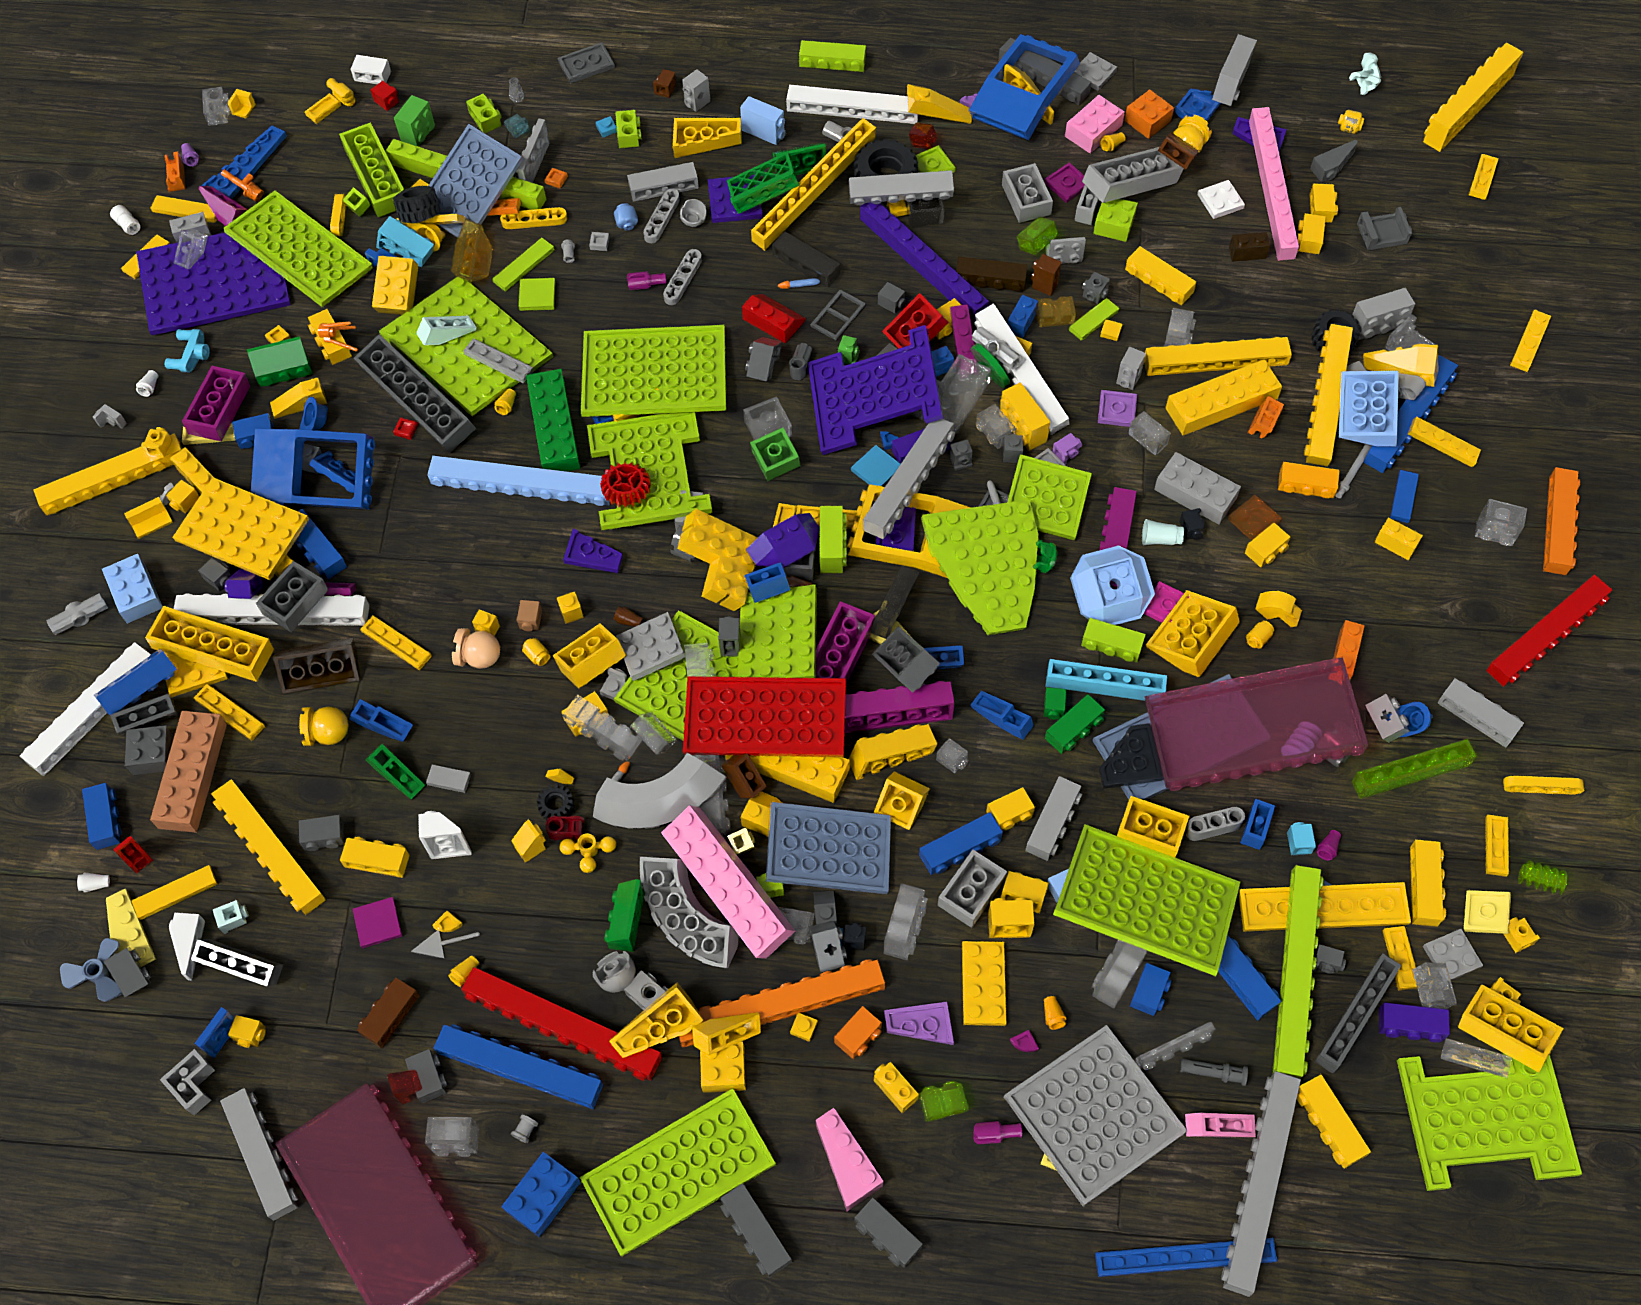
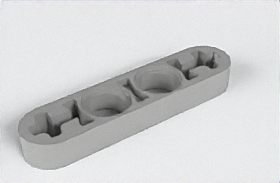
M668 189L664 192L643 233L646 242L656 243L661 237L680 201L679 192L676 189ZM667 207L669 211L662 212L661 209ZM656 220L663 221L661 224L654 223Z
M691 249L684 256L664 290L663 295L666 304L675 305L681 299L702 262L700 251ZM685 268L691 269L689 273L682 272ZM677 281L683 282L681 286H676L674 283Z

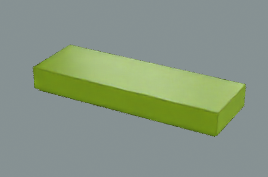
M1106 298L1069 327V331L1082 341L1104 324L1105 319L1109 320L1117 314L1119 308Z

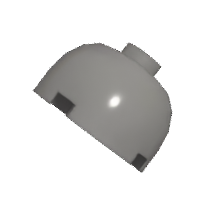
M617 951L612 952L597 963L599 968L596 972L593 970V978L603 990L611 993L624 991L635 978V964L626 951H623L624 954H619Z

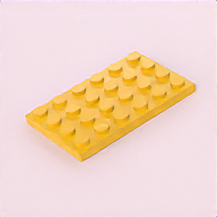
M212 477L174 534L173 539L176 542L271 580L309 518L305 514Z

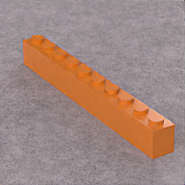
M868 959L854 967L847 965L842 967L840 971L833 973L832 971L823 972L816 978L805 977L798 983H784L780 988L774 990L767 988L760 991V994L753 996L746 994L736 1001L725 1000L715 1007L704 1006L699 1009V1013L704 1019L702 1022L716 1018L759 1013L760 1025L797 1015L798 1013L808 1012L884 990L885 982L878 960L872 961ZM693 1029L687 1034L679 1036L682 1048L694 1045Z

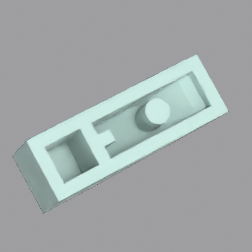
M469 316L423 317L417 335L424 345H440L475 331L477 327Z

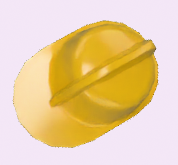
M417 222L406 224V227L414 229L423 238H428L434 244L433 251L440 249V242L445 237V233L435 223L422 224Z

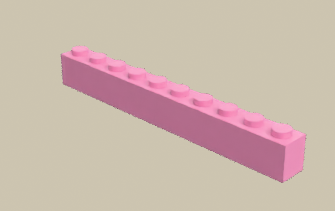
M1269 107L1254 108L1251 112L1249 124L1277 260L1295 259L1299 245Z

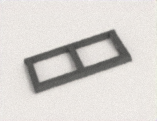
M839 290L810 324V327L836 341L864 308L866 303ZM840 296L859 305L850 318L831 309ZM827 312L846 322L836 335L817 325Z

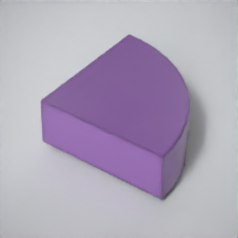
M977 94L962 97L960 103L970 108Z

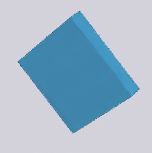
M875 445L851 467V471L867 484L884 487L901 464Z

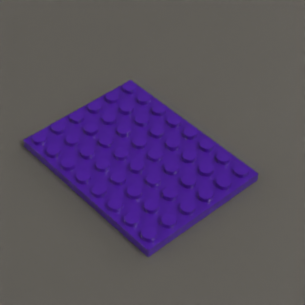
M226 233L136 251L151 336L291 305L286 279Z

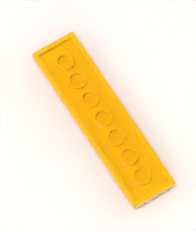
M1405 882L1322 886L1319 889V896L1322 898L1321 907L1317 909V916L1320 917L1319 928L1409 925L1411 923ZM1290 887L1240 889L1238 893L1243 932L1286 930Z

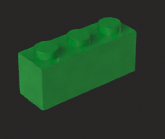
M1087 694L1046 731L1045 739L1061 754L1066 750L1070 751L1075 747L1077 740L1080 738L1084 739L1090 733V729L1093 726L1097 727L1103 722L1105 709Z

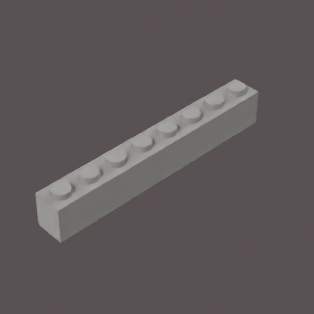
M944 419L928 423L864 517L863 530L882 539L885 538L887 533H891L895 521L901 518L905 506H909L913 494L919 491L922 481L927 479L930 469L936 466L940 454H944L948 442L953 440L955 436L953 431L954 423Z

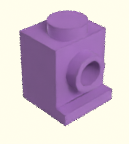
M1070 433L1054 443L1052 452L1066 465L1067 459H1072L1078 454L1082 443Z

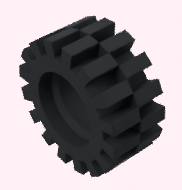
M555 784V787L548 785L549 789L546 790L544 787L542 789L543 793L539 792V798H537L536 802L540 815L543 816L544 820L547 821L552 816H571V812L574 811L573 806L575 805L568 788L565 789V786L561 785L559 787L558 784ZM561 798L563 800L561 808L552 810L548 807L551 799Z

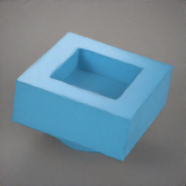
M611 116L595 122L602 138L617 132V127Z

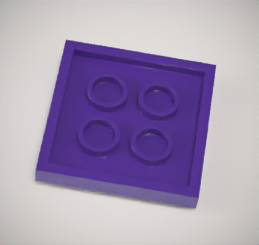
M751 175L749 179H753L755 175ZM733 177L708 179L712 223L763 218L761 204L740 214L737 213L731 203V195L727 180ZM740 182L732 184V186L737 187ZM745 183L742 188L746 189L749 184Z

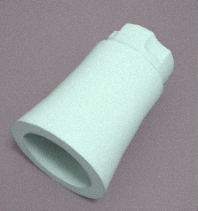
M1145 519L1142 529L1143 545L1182 544L1184 527Z

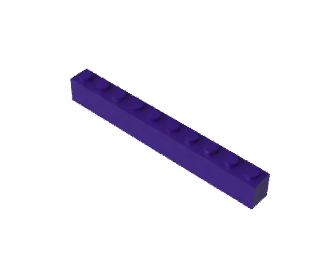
M869 202L860 206V220L949 301L955 298L961 305H968L970 320L976 322L975 314L987 308L989 301L883 205Z

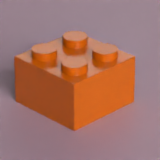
M1149 89L1127 106L1124 121L1149 139L1171 122L1174 107Z

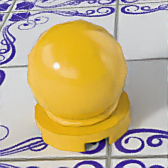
M1186 115L1173 133L1200 152L1203 144L1211 137L1212 131H1209L1208 122L1198 115L1187 117Z
M327 706L319 708L314 712L312 707L302 708L304 714H300L299 724L300 734L305 736V740H302L303 746H313L315 741L320 744L332 745L340 742L346 736L349 727L348 719L340 709Z

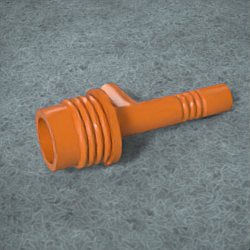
M225 169L221 172L223 177L244 190L243 195L255 202L262 198L264 191L256 186L254 182H251L254 179L251 174L240 180Z

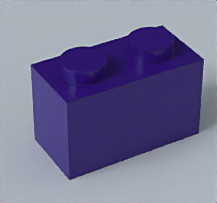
M239 569L225 582V591L228 592V598L251 599L263 588L261 576L243 569Z

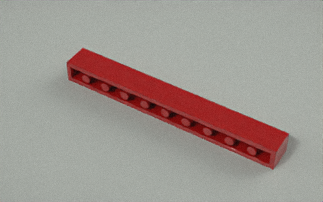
M473 967L461 988L467 1000L473 1003L479 1001L484 1004L483 1007L493 1012L496 1009L502 1012L501 1015L507 1019L513 1020V1018L520 1020L521 1025L529 1029L533 1026L539 1029L538 1032L546 1037L555 1036L558 1038V1042L566 1046L572 1044L576 1046V1050L587 1055L588 1052L594 1054L598 1061L603 1063L609 1061L614 1064L616 1069L622 1072L626 1070L633 1072V1076L639 1080L644 1081L646 1078L651 1081L662 1060L661 1053L650 1047L622 1058L609 1042L617 1032Z

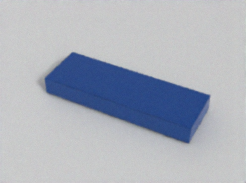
M1403 470L1399 471L1390 515L1391 519L1409 523L1419 474Z

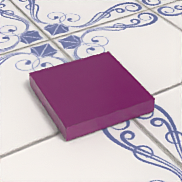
M1070 162L1044 179V183L1066 203L1081 194L1085 186L1082 182L1084 175Z
M393 897L352 909L361 948L402 937Z

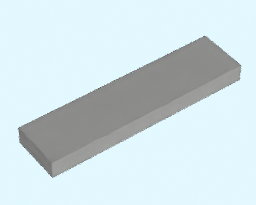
M474 338L463 350L464 355L521 383L527 380L526 375L533 372V367Z

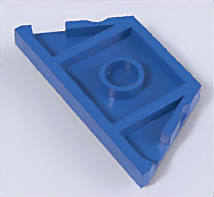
M1190 89L1176 106L1175 113L1181 119L1186 115L1187 117L1198 115L1208 121L1221 103L1212 100L1213 95L1211 91Z

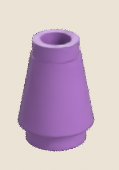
M184 143L181 146L182 161L188 166H195L198 163L199 155L189 143Z

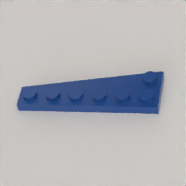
M274 126L269 127L253 143L245 148L246 151L243 154L235 156L233 158L234 161L230 165H225L221 168L222 171L225 169L240 180H243L248 174L253 176L286 138V132ZM221 172L217 176L213 175L201 185L212 186L231 199L242 189L223 177Z

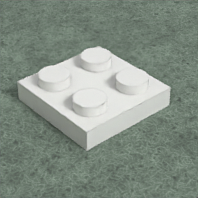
M1229 180L1198 191L1199 198L1213 219L1244 209V202Z

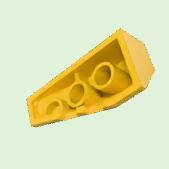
M1009 64L1005 65L1003 82L1036 95L1041 94L1034 82L1024 71ZM1049 105L1042 119L1051 125L1053 123L1054 110Z
M1416 344L1412 348L1407 349L1398 347L1395 351L1380 350L1364 353V368L1370 371H1399L1398 373L1420 376L1426 382V386L1434 387L1438 374V345Z
M677 982L610 1039L609 1042L624 1058L653 1045L685 1035L692 1030L693 1026L700 1024L704 1019L690 997Z

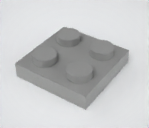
M1091 52L1077 67L1080 69L1082 76L1092 82L1091 88L1097 91L1117 71V66Z
M1462 929L1428 942L1423 946L1444 984L1483 966Z

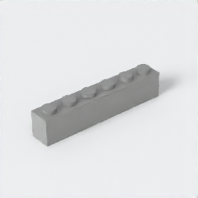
M952 171L849 178L850 204L863 205L869 202L879 204L884 201L896 203L899 200L912 202L916 199L926 201L933 198L948 199L953 197L954 192Z
M243 1088L220 1100L267 1217L274 1221L297 1209L296 1201L298 1196L294 1188L290 1189L287 1182L290 1180L289 1174L285 1168H281L279 1163L282 1161L281 1155L277 1149L274 1150L271 1144L274 1142L271 1132L269 1130L266 1131L264 1127L266 1119L261 1111L258 1112L256 1108L258 1100L255 1094Z

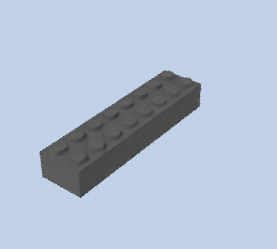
M380 334L354 357V360L449 453L476 429L463 413Z

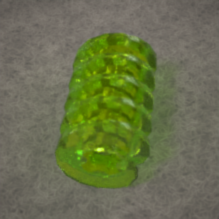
M1528 860L1521 867L1518 884H1521L1525 879L1526 886L1528 887L1532 882L1535 883V889H1538L1542 884L1543 891L1546 892L1551 887V893L1554 894L1559 889L1561 896L1567 884V872L1565 870L1559 871L1555 867L1550 870L1548 865L1542 867L1541 863L1534 865L1533 861Z

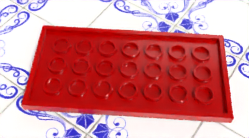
M687 676L683 754L844 757L846 678Z

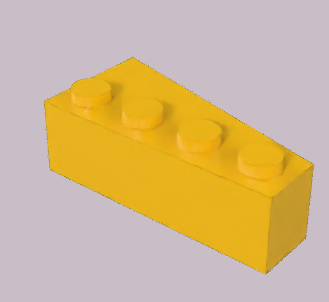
M674 118L673 151L675 158L742 144L741 118Z
M918 724L910 729H898L893 733H880L872 738L863 737L859 739L848 760H850V766L856 780L863 778L862 774L871 771L873 775L879 773L880 769L887 765H890L891 768L898 766L904 759L910 762L930 755L935 750L937 742L929 724L922 726Z

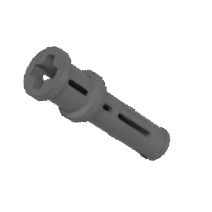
M1182 1058L1180 1072L1220 1078L1224 1083L1231 1081L1246 1086L1248 1067L1230 1066L1229 1063H1225L1222 1066Z

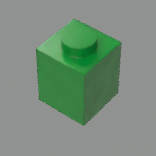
M1046 687L1043 717L1057 720L1064 716L1066 689Z

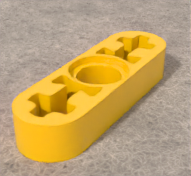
M335 194L330 230L335 236L343 235L347 207L343 202L345 194Z

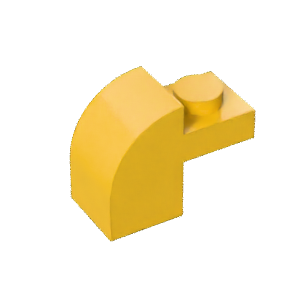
M1280 591L1260 593L1255 608L1266 619L1280 617L1290 627L1298 625L1302 612L1294 604L1295 597Z

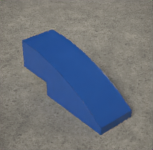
M981 691L971 704V707L983 717L1022 740L1034 726L1031 716L1015 710L1013 704Z
M361 699L358 701L349 719L367 729L401 742L405 740L413 724L379 706L376 708Z

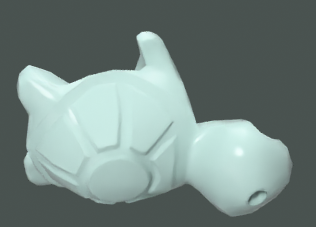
M1364 53L1361 62L1363 70L1354 72L1349 77L1352 81L1357 79L1362 95L1375 89L1381 82V74L1377 66L1378 58L1373 53Z

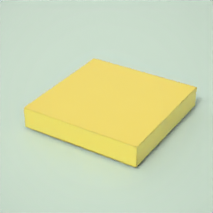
M1467 890L1464 931L1508 934L1511 903L1510 892Z

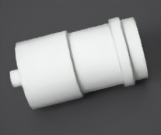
M123 205L113 207L110 212L111 218L127 234H136L140 230L139 222Z

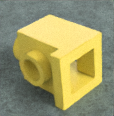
M747 828L727 836L736 855H741L755 848L753 844L755 839L752 833L748 832Z

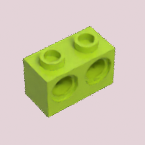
M484 93L466 101L469 114L483 133L490 132L501 126L500 119L502 117L499 110L494 109L491 99H487Z
M635 110L616 111L619 148L638 147V139H641V130L637 129V127H640L639 116L636 117Z

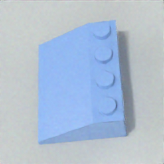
M1399 371L1341 372L1339 438L1373 446H1396Z

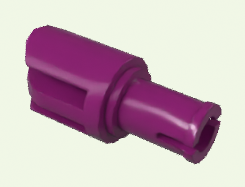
M647 271L627 274V282L630 290L649 289L651 285L666 284L665 273L650 275Z
M999 1121L981 1122L974 1125L973 1140L976 1144L1001 1143L1003 1138H1022L1021 1123L1001 1125Z

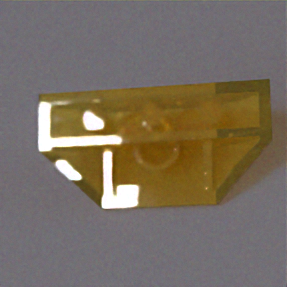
M468 219L464 221L455 244L451 271L457 277L474 282L488 277L493 249L483 232L482 225Z

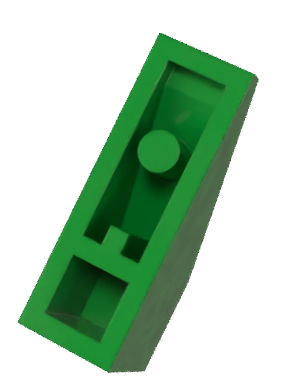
M383 744L379 745L365 759L380 775L410 800L425 786Z

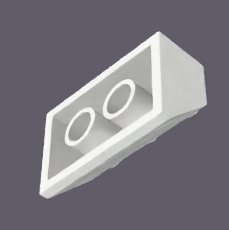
M427 811L425 814H419V838L431 859L472 855V851L461 829L444 815L436 811Z

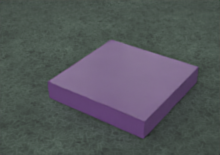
M1101 390L1098 423L1134 427L1137 394Z

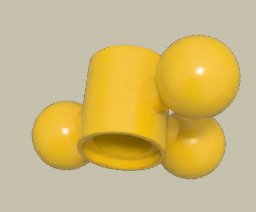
M591 834L581 835L577 843L571 839H564L560 843V851L565 855H570L575 850H580L584 856L580 861V868L585 873L594 871L596 862L592 857L597 854L598 849L610 853L616 848L614 838L604 837L600 842H596L595 837ZM587 843L593 844L590 848H583Z

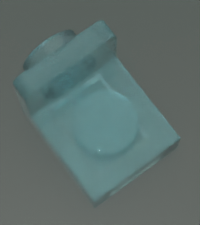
M518 114L504 121L505 127L515 138L529 131L527 119L525 117L521 118Z

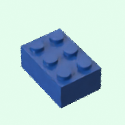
M542 1152L501 1207L506 1213L540 1238L581 1182L578 1177Z

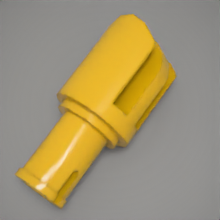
M330 78L326 85L332 90L334 97L346 106H353L355 103L353 91L344 83H338L334 78Z

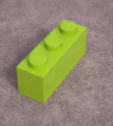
M1089 618L1081 646L1086 647L1088 650L1104 652L1108 656L1123 658L1128 662H1137L1146 634Z

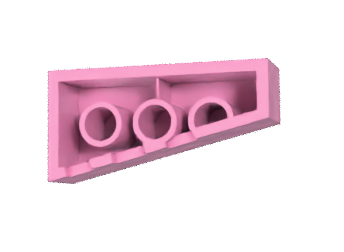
M833 1108L816 1119V1127L846 1211H849L882 1188L884 1181Z

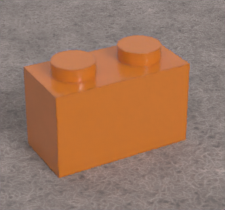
M862 1006L834 1037V1043L852 1059L857 1055L860 1057L867 1050L868 1047L866 1045L870 1040L875 1041L882 1033L880 1030L882 1022Z

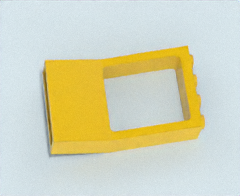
M869 484L867 490H863L860 501L863 502L862 506L859 505L855 516L858 517V520L854 521L851 529L854 535L849 538L847 548H850L848 555L914 567L948 578L940 570V565L936 558L930 554L926 536H924L920 553L862 541L864 534L863 519L869 512L872 501H876L885 488ZM914 493L908 506L910 508L916 507V509L927 510L930 514L971 508L938 496Z

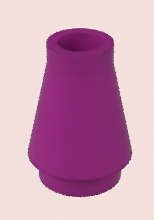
M1330 830L1329 834L1317 846V854L1320 858L1330 861L1336 857L1341 834L1338 831Z

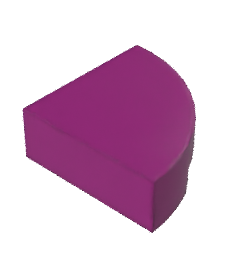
M1029 1030L1010 1038L1011 1044L1020 1051L1036 1052L1039 1050Z

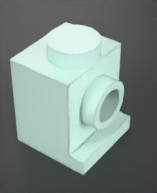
M237 900L213 909L218 928L224 934L247 923L245 918L249 916L245 905L241 906Z

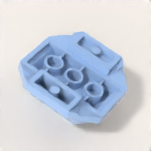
M1121 546L1082 555L1070 577L1080 613L1088 620L1093 618L1113 625L1138 620L1142 617L1155 595L1144 557ZM1110 581H1114L1117 584L1116 590L1110 587Z

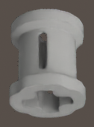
M521 1115V1121L516 1130L511 1132V1135L528 1144V1138L533 1128L538 1126V1123L528 1116Z

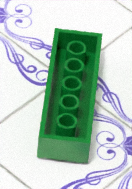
M562 369L526 375L542 469L564 472L579 470V459Z

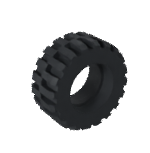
M874 140L873 143L866 144L865 148L862 147L855 156L854 177L880 176L873 172L880 168H892L898 171L896 174L918 173L916 154L913 153L910 147H906V144L898 143L897 140Z

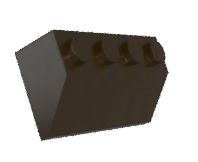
M354 638L276 651L273 657L282 694L360 680L358 655Z

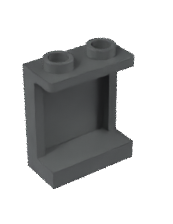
M1397 207L1394 214L1370 217L1368 211L1361 212L1357 222L1367 250L1407 244L1410 236H1412V228L1408 225L1406 214L1403 213L1401 207Z

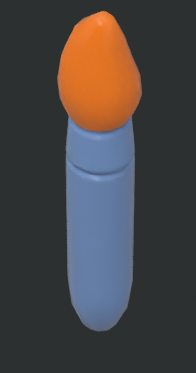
M812 278L790 282L784 281L778 284V287L788 289L790 287L812 286L819 284L820 280Z

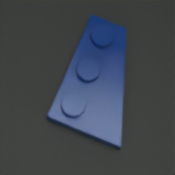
M330 451L311 459L309 465L315 471L328 476L332 482L339 483L347 491L354 493L355 473L351 470H346L343 467L344 463L340 460H334L332 458L333 454Z

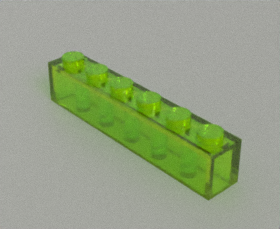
M1466 739L1359 771L1351 782L1359 799L1468 767L1477 756L1469 740Z

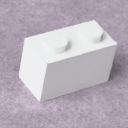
M356 55L351 72L354 81L378 84L382 80L385 83L387 82L391 69L388 59Z

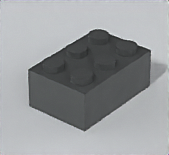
M293 561L256 602V605L262 615L292 632L325 595L328 588L322 578Z

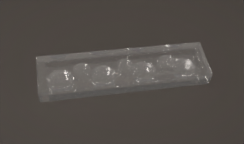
M1209 1022L1136 1057L1135 1063L1140 1069L1148 1070L1156 1065L1155 1062L1161 1059L1163 1061L1171 1059L1175 1056L1174 1053L1179 1050L1186 1052L1193 1047L1194 1043L1198 1041L1204 1043L1210 1040L1215 1028L1212 1022Z

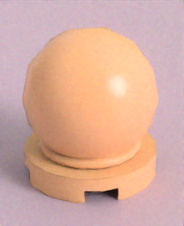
M468 628L458 629L455 633L453 642L457 643L456 652H452L454 665L463 667L467 662L470 666L481 669L490 667L499 658L500 645L493 634L486 631H475L470 634Z

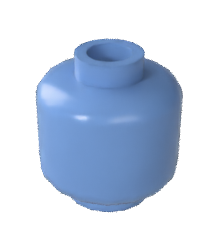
M628 203L617 206L614 211L617 226L625 231L632 230L638 222L635 208Z

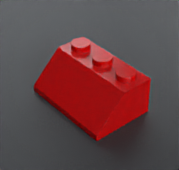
M764 294L752 295L742 306L743 320L785 344L806 320L805 317Z

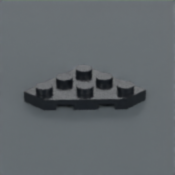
M1150 723L1130 726L1109 757L1103 762L1099 769L1103 789L1163 780Z

